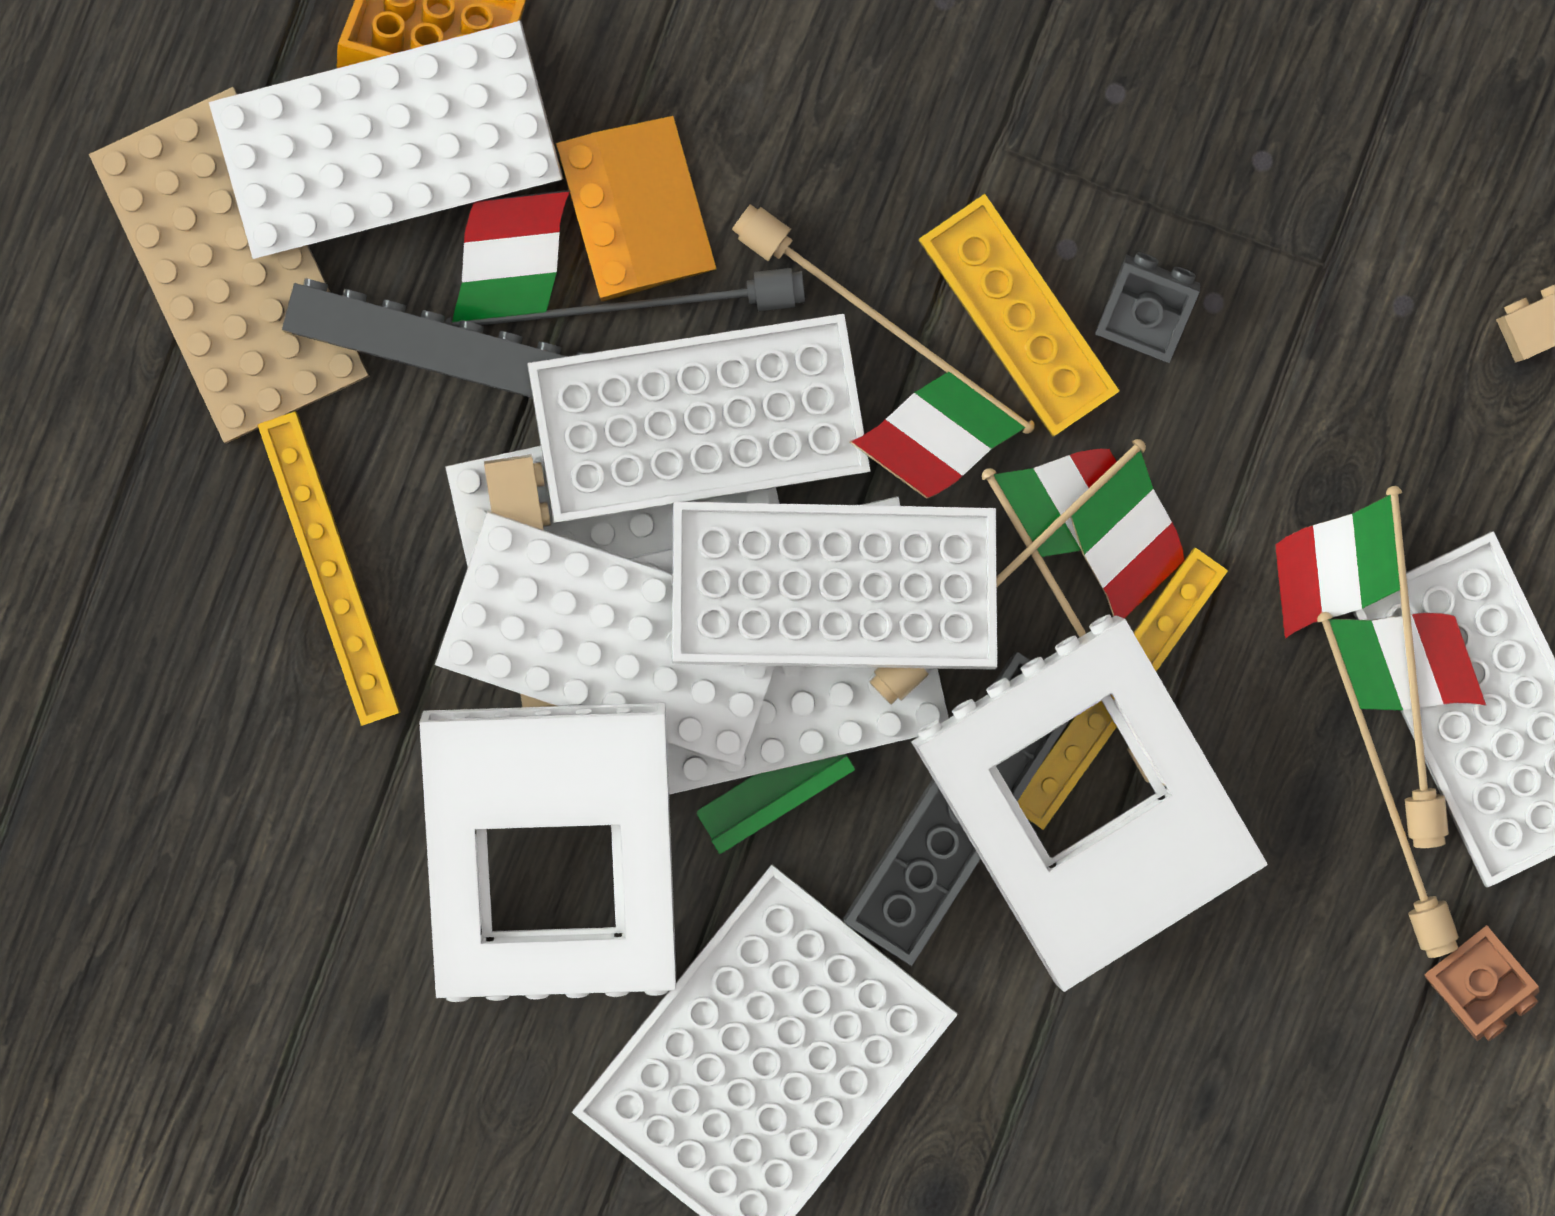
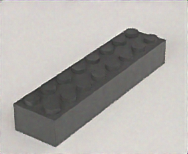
M1014 651L995 682L1003 678H1007L1009 681L1022 674L1021 667L1031 660ZM1068 722L996 766L1016 801L1021 797ZM934 779L927 786L843 918L845 924L911 966L981 859Z

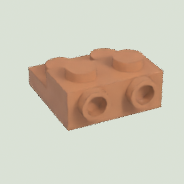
M1487 925L1424 974L1425 978L1450 1006L1451 1011L1476 1041H1479L1484 1036L1488 1041L1494 1039L1507 1027L1503 1022L1515 1011L1519 1016H1522L1538 1003L1534 996L1540 992L1539 986Z

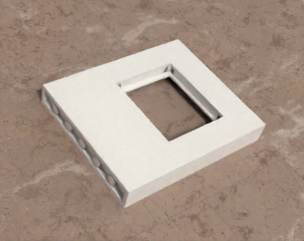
M1110 614L1090 624L1089 628L1091 631L1077 639L1076 636H1071L1055 646L1057 652L1043 660L1042 657H1037L1021 667L1022 674L1009 681L1007 678H1003L993 683L986 689L988 695L974 702L973 699H969L959 704L952 710L954 716L941 724L936 720L925 725L917 732L919 737L911 741L1053 981L1063 992L1268 865L1126 619L1117 615L1111 617ZM1102 701L1154 789L1155 794L1050 858L996 766ZM1163 795L1165 796L1164 799L1158 800V798L1162 797ZM1054 863L1056 864V866L1053 868L1049 867Z
M665 703L423 711L420 719V739L436 998H446V1000L451 1002H462L470 997L486 996L488 1000L500 1001L509 998V996L525 995L529 999H543L548 997L549 994H565L570 998H582L589 995V993H605L607 996L620 997L627 995L629 992L645 991L648 995L657 996L666 994L670 990H676ZM611 825L616 927L492 931L487 829ZM614 933H622V936L614 937ZM487 937H494V940L487 941Z

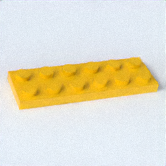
M986 194L919 238V242L1052 437L1119 392L1111 377Z

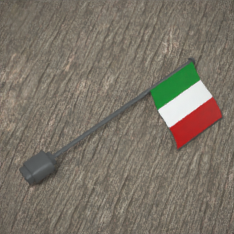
M570 190L484 199L474 202L469 214L464 236L462 284L453 319L452 317L447 318L445 324L459 327L462 320L478 325H489L748 297L749 304H757L758 312L796 308V303H805L802 271L792 272V268L754 272V280L747 281V289L547 310L557 273L560 221Z

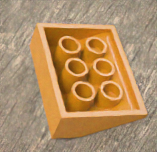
M355 0L338 42L337 68L520 21L526 0Z
M673 116L594 132L556 143L602 302L717 270Z

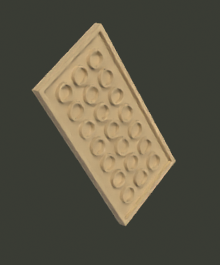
M234 87L89 154L220 436L226 444L259 429L257 424L295 412L370 377L358 351L294 335L282 330L294 283L303 285L305 278L325 284L326 282L309 245L255 259L252 258L209 105L211 101L238 95Z

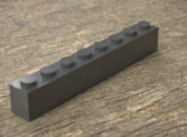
M305 278L303 285L294 283L282 330L287 333L533 398L527 364L568 357L560 355L562 347L538 341L537 348L521 344L523 337L500 331L498 338L482 334L484 326L461 320L460 326L456 327L445 324L444 315L422 310L420 317L405 313L406 305L384 299L382 306L367 303L366 294L344 289L341 296L327 292L328 284ZM577 352L576 355H583L586 353Z

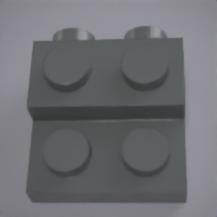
M1137 252L1135 257L1126 254L1095 334L1170 363L1200 293V283L1194 281L1196 275L1187 269L1174 267L1172 272L1157 267L1159 261L1148 254Z

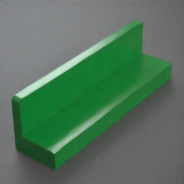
M842 754L756 774L697 811V816L712 838L711 841L715 848L721 854L853 772L855 768L847 755Z

